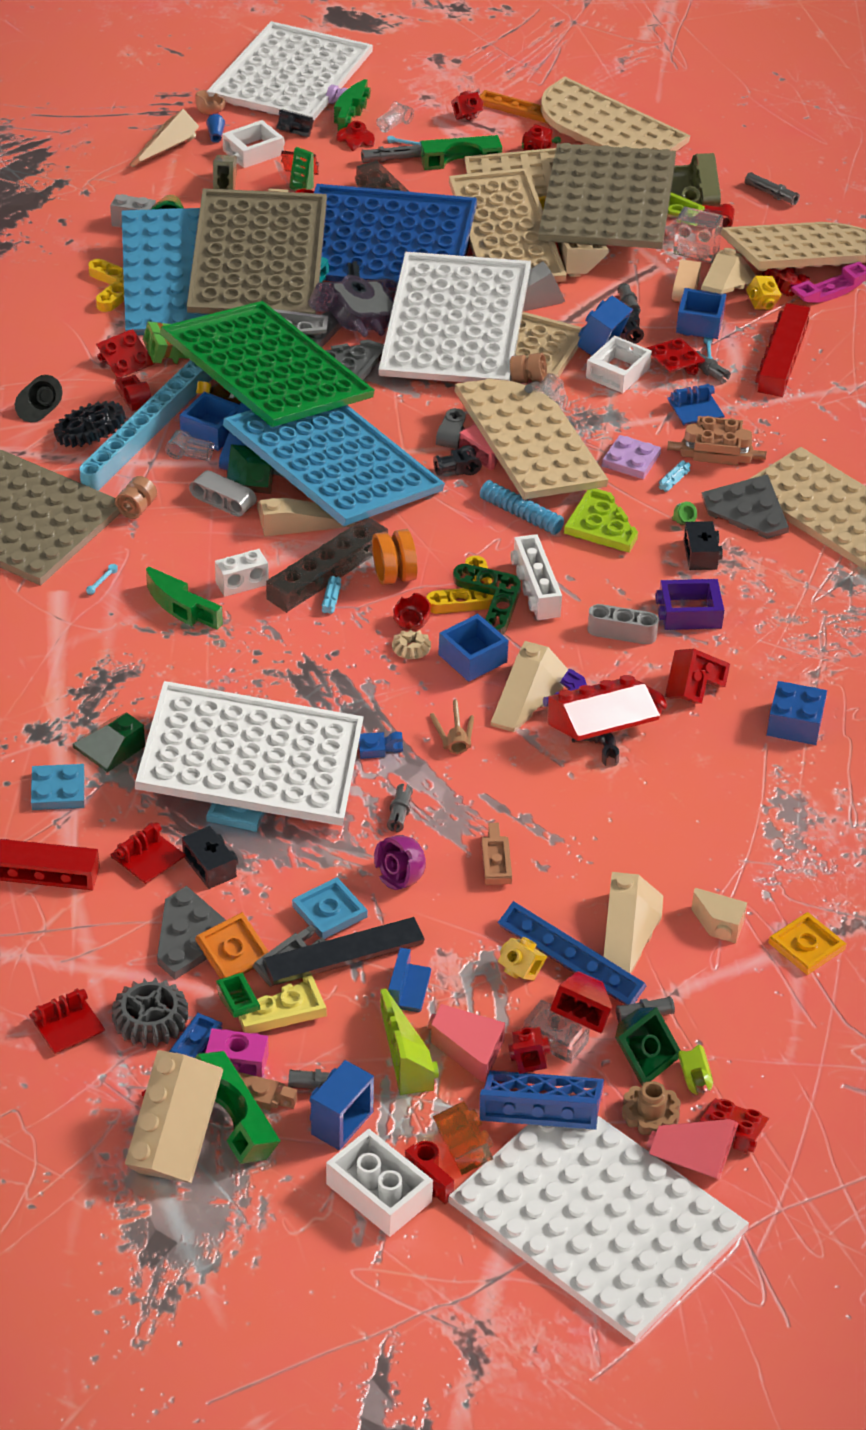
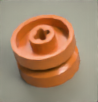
M408 529L396 530L393 532L392 537L387 532L373 534V561L380 584H394L397 577L402 582L416 580L418 573L417 555L410 531Z

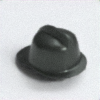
M47 374L35 378L16 397L14 404L17 415L27 422H38L46 417L58 406L62 399L63 390L59 380Z

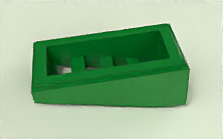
M296 147L294 149L290 189L295 191L299 189L311 190L314 188V153Z
M243 973L216 981L218 995L233 1018L261 1010L260 1004Z

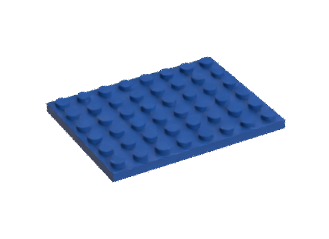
M316 184L315 194H327L322 257L328 259L329 272L324 281L344 282L347 276V263L356 261L359 266L360 279L365 280L366 285L368 282H378L381 286L397 287L405 252L465 256L477 207V198Z

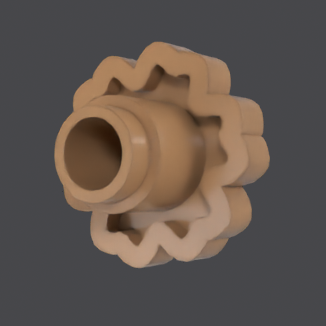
M655 1081L645 1082L642 1087L632 1086L624 1094L622 1117L626 1120L627 1126L638 1127L640 1134L650 1135L652 1131L657 1132L658 1126L678 1124L681 1102L674 1091L665 1090L661 1083Z

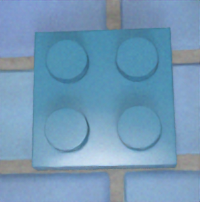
M84 764L32 766V810L84 808Z
M338 877L292 899V907L309 926L312 925L316 929L315 933L324 939L368 917V910Z

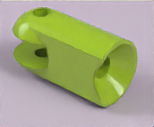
M697 1045L690 1051H679L678 1057L689 1091L698 1095L696 1086L704 1085L710 1091L714 1082L703 1046Z

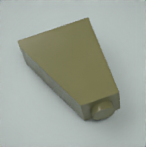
M217 155L213 161V189L235 190L237 156Z

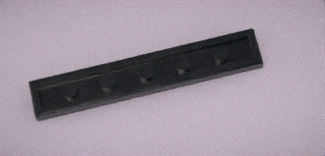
M415 917L265 957L262 964L272 986L393 953L399 951L400 948L407 949L424 943L425 938Z

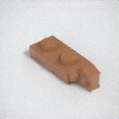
M488 823V837H482L481 843L485 885L512 884L508 837L500 836L499 823Z
M238 1072L261 1109L270 1111L271 1108H277L278 1105L294 1109L297 1102L296 1089L287 1087L278 1081Z

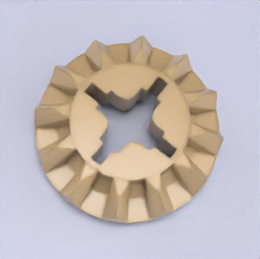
M411 629L409 632L401 630L399 635H394L392 649L395 654L402 658L418 659L429 653L431 641L427 634H422L421 630L413 632Z

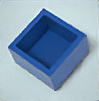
M684 288L678 311L676 333L686 336L693 335L718 339L724 317L726 294Z
M611 296L606 301L602 300L597 306L596 311L591 310L585 319L587 324L578 334L580 337L578 347L593 356L612 337L617 336L620 338L633 309L614 296Z
M203 392L180 414L181 437L219 451L224 446L229 434V430L223 426L224 418L236 415L240 405Z
M476 614L439 633L438 655L469 682L507 663L509 640L483 617Z
M778 681L766 736L817 745L828 690Z
M346 1060L338 1068L332 1069L325 1083L321 1087L315 1088L310 1096L311 1135L340 1151L373 1113L374 1075Z

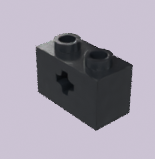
M713 521L685 522L683 542L689 570L717 569L718 561L723 558L722 546H718L719 531H715Z
M211 826L182 837V851L186 855L184 858L208 889L237 877L236 865H238V858L233 850L230 851L226 847L223 837L220 834H216Z

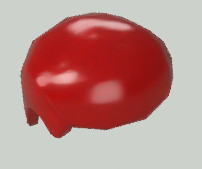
M413 593L409 598L401 597L393 608V619L402 629H411L412 631L421 629L430 618L431 603L425 596L419 593Z

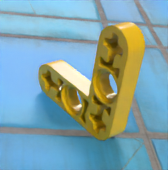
M102 259L91 260L88 263L89 275L110 284V286L96 296V307L102 312L112 311L124 302L123 268Z
M470 556L465 560V564L488 569L486 560L481 556ZM489 577L483 578L481 580L486 582L484 583V585H489L492 583V580ZM464 588L437 590L427 595V599L431 603V613L434 614L489 609L494 595ZM463 598L466 599V601L458 602L455 599Z

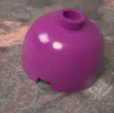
M405 835L391 836L380 841L374 851L375 868L380 867L382 875L379 877L388 888L399 890L415 884L424 874L426 868L425 854L420 844L413 838Z

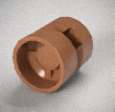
M543 353L529 354L528 357L525 355L512 356L510 359L512 381L516 383H528L529 379L532 382L546 381L547 363L545 355Z
M136 476L117 495L115 505L125 517L129 519L139 518L157 497V489L148 478Z

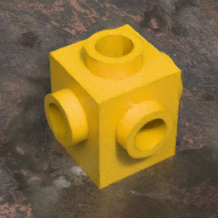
M755 276L746 289L754 309H773L782 296L773 276Z
M526 937L521 939L510 938L502 946L497 962L505 967V973L518 979L521 977L522 979L535 980L548 956L535 949L537 944Z

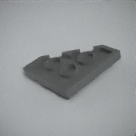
M363 340L360 341V345L349 346L348 343L331 346V350L326 351L364 380L381 361L384 344Z
M768 474L701 492L707 513L711 517L716 519L718 517L728 520L731 525L744 530L748 528L758 532L759 536L766 539L789 533V526Z
M188 886L183 887L165 899L157 955L158 965L175 980L207 959L195 940L196 936L226 921L225 918Z

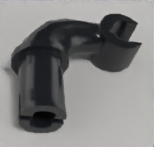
M612 733L580 740L600 742L604 745L602 749V762L605 766L606 759L609 756L616 760V765L619 763V748L616 746V740ZM572 738V742H580Z

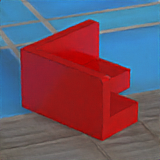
M694 648L675 650L665 697L669 699L682 698L695 704H702L706 683L719 688L726 687L730 663Z

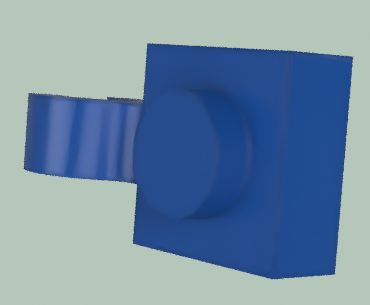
M384 732L360 734V759L386 757L385 752H402V732H393L387 737H384Z

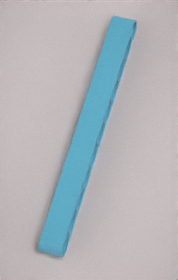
M190 360L121 426V429H118L115 434L79 467L80 483L100 490L198 394L196 393L198 381L210 382L213 378Z

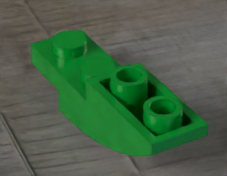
M363 79L349 87L334 105V123L338 124V131L346 128L352 122V118H355V115L361 116L362 110L366 109L367 99H370L371 88L368 87L367 79Z
M148 566L146 568L147 588L155 601L169 614L190 626H193L198 621L218 630L223 625L222 606L189 592L188 583Z

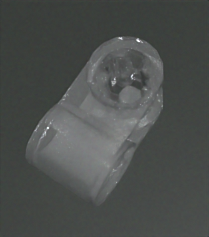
M548 373L535 389V392H542L549 396L563 411L568 402L564 383L557 375Z

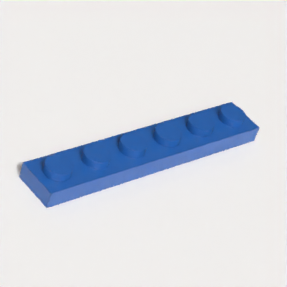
M514 901L498 921L500 927L519 939L522 937L530 939L537 944L535 949L573 973L579 971L603 982L607 994L624 1005L635 1003L647 987L645 982Z

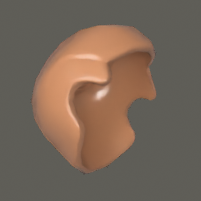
M206 90L195 93V102L199 112L212 115L218 114L224 109L225 100L219 97L217 93L212 97L207 94Z

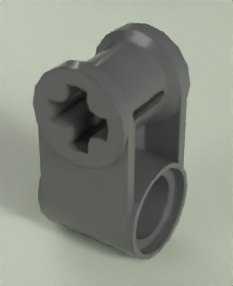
M453 408L446 412L443 422L437 431L436 445L459 449L460 432L465 430L463 424L466 414L463 410Z

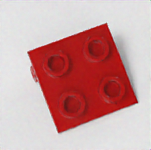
M786 267L784 270L769 268L762 273V276H773L778 289L787 297L795 295L791 290L792 286L810 281L808 276L795 272V267Z
M133 329L96 343L100 351L97 354L98 360L100 362H107L117 379L155 364Z
M681 338L646 347V349L652 351L651 355L669 372L684 368L687 374L696 375L699 371L698 364L705 362V359Z
M157 822L149 823L142 832L137 831L128 840L119 843L115 851L110 854L113 859L145 884L186 857L183 852L160 835L162 827Z
M76 988L73 992L66 994V998L60 995L58 1002L53 998L51 1002L41 1006L37 1005L36 1009L29 1014V1017L54 1054L106 1031L86 1002L88 995L85 989L79 990Z
M715 1098L699 1122L727 1119L736 1121L739 1124L735 1133L737 1137L734 1149L744 1153H748V1151L754 1153L757 1146L756 1140L768 1123L769 1117L763 1116L761 1112L755 1109H744L736 1106L730 1100Z

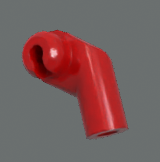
M646 685L660 715L663 709L667 708L666 700L660 692Z

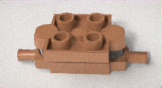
M698 416L697 424L687 425L682 442L668 441L667 450L680 451L682 457H691L693 461L737 466L738 462L750 464L752 459L766 461L767 451L753 450L752 432L742 429L743 420L714 418L711 416Z

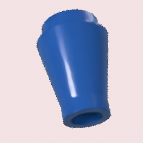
M212 114L206 120V126L210 134V140L212 142H220L225 127V120L219 114Z

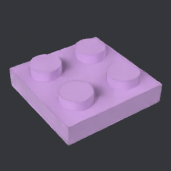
M619 435L602 459V467L644 479L660 456L661 447L628 436Z

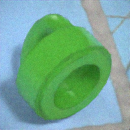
M686 501L675 506L672 516L673 521L680 525H685V522H694L696 520L697 509L694 504Z

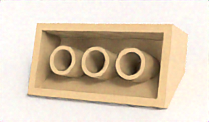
M158 1050L125 1165L138 1174L192 1184L223 1069L184 1054Z

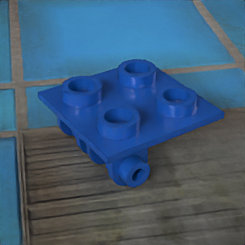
M705 384L698 387L693 386L692 389L691 387L675 389L674 392H671V397H667L683 425L697 423L698 416L725 417L711 395L715 393L713 385Z

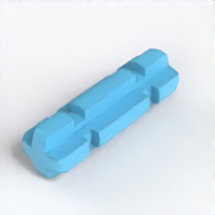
M685 460L680 461L677 466L659 481V489H663L665 492L669 491L690 471V463H686Z
M331 576L328 580L322 602L323 613L332 614L335 611L339 590L342 585L339 576Z

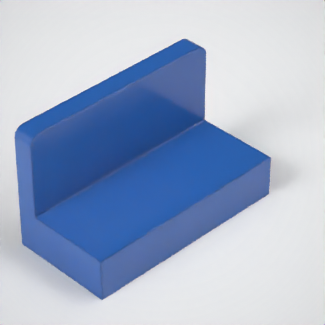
M400 948L388 992L401 1010L421 1012L431 976V968L410 964L411 949Z

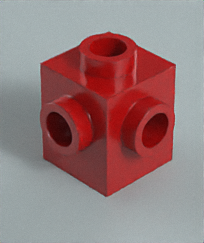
M464 91L460 93V96L455 97L451 101L456 120L463 118L473 120L478 118V114L483 111V100L479 97L478 92Z
M534 124L522 137V143H524L523 151L550 149L552 129Z
M524 1027L512 1032L513 1043L508 1044L511 1061L516 1060L519 1074L547 1069L546 1054H550L551 1049L548 1036L542 1037L541 1028Z

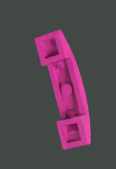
M858 261L842 267V274L815 285L808 280L792 286L791 290L806 302L829 301L843 296L861 285L866 280V266Z

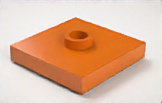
M243 912L204 931L195 938L220 979L238 973L245 974L253 970L254 963L269 952Z

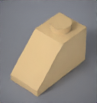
M695 888L691 910L709 936L736 943L745 921L747 902Z

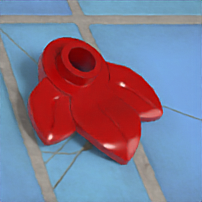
M352 121L346 128L338 131L336 141H346L348 147L355 151L362 143L374 147L375 136L366 129V125L363 122Z

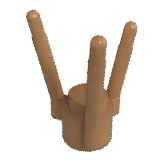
M455 699L453 700L455 727L450 729L447 737L435 714L431 713L430 717L443 741V748L449 749L451 753L461 754L467 751L468 748H471L474 716L471 715L469 717L467 731L465 732L460 727L458 701Z

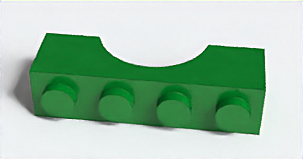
M498 135L422 140L420 158L424 170L444 169L445 165L450 161L465 159L466 156L502 153L503 147Z
M225 1051L197 1054L195 1059L223 1069L215 1102L221 1105L232 1119L234 1131L226 1142L239 1163L244 1164L267 1160L280 1143V1139Z

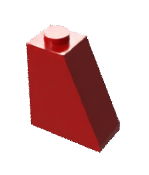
M577 971L559 985L550 1011L602 1034L612 1005L603 982Z

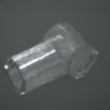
M395 101L391 104L388 112L377 118V126L380 128V131L386 133L400 123L407 125L413 119L414 110Z
M180 429L174 432L165 446V451L171 458L180 459L183 456L208 462L211 460L214 450V443L193 438L187 431Z

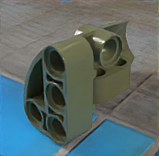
M695 154L692 156L689 165L675 166L671 192L700 205L719 207L721 204V193L715 154Z

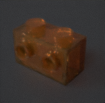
M464 1101L432 1116L461 1175L493 1160L489 1149L494 1146L486 1130L480 1131L479 1126L482 1123L476 1110L469 1111Z

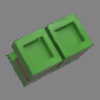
M148 321L142 340L153 363H162L163 358H172L175 364H178L179 358L188 359L187 356L183 355L181 351L160 335L161 326L169 324Z

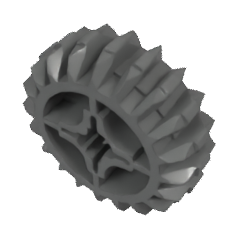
M156 977L152 982H147L145 978L140 984L133 981L131 988L124 986L122 993H117L116 1001L112 1005V1022L117 1033L122 1034L124 1041L131 1039L133 1045L141 1042L144 1048L148 1043H153L156 1048L161 1041L168 1044L169 1037L177 1039L179 1032L184 1031L185 1023L188 1020V1002H186L183 991H178L176 984L169 986L167 979L162 983H159Z

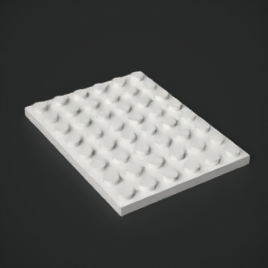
M271 21L207 90V94L212 97L217 93L219 97L224 98L226 103L234 106H243L251 110H259L279 115V109H285L311 116L315 120L329 103V96H326L329 86L333 84L342 88L373 52V45Z
M405 252L380 361L379 376L464 383L489 378L510 381V359L512 356H515L531 261Z
M164 681L136 777L135 789L343 826L363 716Z
M599 1116L596 1130L528 1124L449 1195V1204L633 1343H636L748 1230L749 1226L748 1221L662 1160L650 1155L649 1151Z

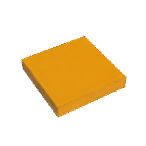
M806 912L771 935L768 941L772 947L806 975H809L846 950L847 945L846 942L809 912Z

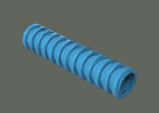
M491 480L486 481L480 489L481 499L495 506L497 505L499 508H503V510L509 511V513L515 514V516L521 517V519L553 535L559 533L563 527V516L537 503L534 504L531 500H523L521 495H517L515 492H511V490L505 489V487L499 486V484L493 483Z

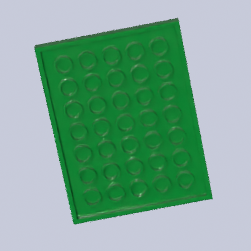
M264 301L161 326L160 335L271 427L373 398L375 390Z

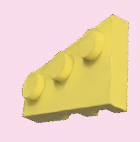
M313 976L303 977V982L295 986L287 984L281 987L282 992L272 997L265 995L257 999L261 1010L238 1017L244 1033H259L265 1030L326 1017L327 1009Z

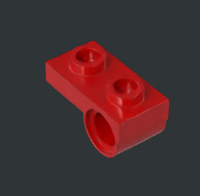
M136 375L115 380L116 389L131 411L139 410L152 397L148 383L146 381L140 382Z
M420 1141L415 1145L413 1144L405 1150V1158L433 1180L432 1197H437L443 1204L448 1203L449 1195L454 1192V1179L439 1167L438 1146L431 1141Z

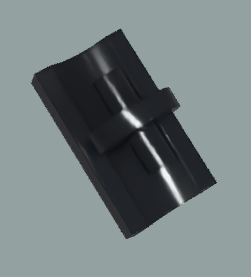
M279 109L277 129L309 137L314 119L311 116Z

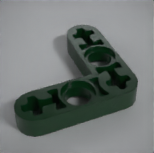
M459 564L453 570V579L458 587L494 595L485 620L489 624L494 625L497 616L500 617V624L494 628L502 635L505 634L521 592L520 579L513 574L470 564ZM486 577L494 580L489 585H484L480 581ZM510 584H513V585H514V586H511L510 589H507V588H506V587H508ZM499 602H507L509 607L499 609L496 605Z

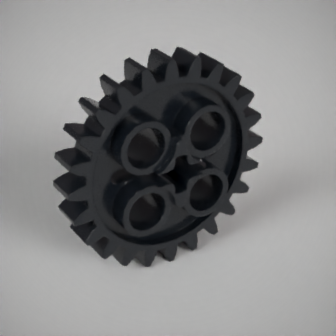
M106 400L100 404L97 401L94 405L88 403L87 407L80 406L79 410H71L72 413L65 414V418L58 420L59 423L55 424L56 428H53L56 440L60 445L64 444L65 447L71 445L74 448L79 444L82 447L85 443L91 445L93 441L100 442V438H108L109 434H115V429H121V425L125 424L126 416L122 405L120 406L119 403H114V401L108 403Z

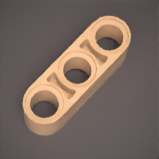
M680 260L673 287L672 301L681 302L684 288L697 289L701 262Z

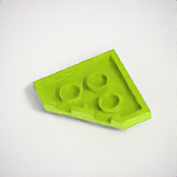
M596 488L587 490L564 526V534L630 553L638 539L637 529L630 525L628 516L621 507L616 505L612 493Z

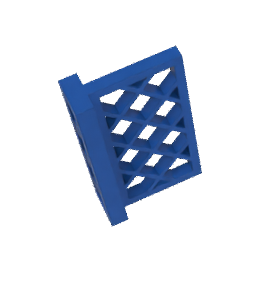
M489 1070L485 1087L480 1092V1121L596 1130L604 1079L533 1073L519 1074V1072ZM514 1088H517V1089H518L517 1091H510L511 1089H514ZM545 1090L547 1093L540 1094L539 1092ZM575 1093L576 1095L569 1096L567 1094Z

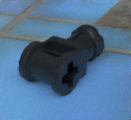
M633 307L622 333H625L627 341L637 344L644 338V331L639 327L640 318L636 307Z
M469 445L457 450H451L450 456H435L433 458L434 470L437 476L451 471H455L456 475H474L482 467L479 458H476L475 449Z

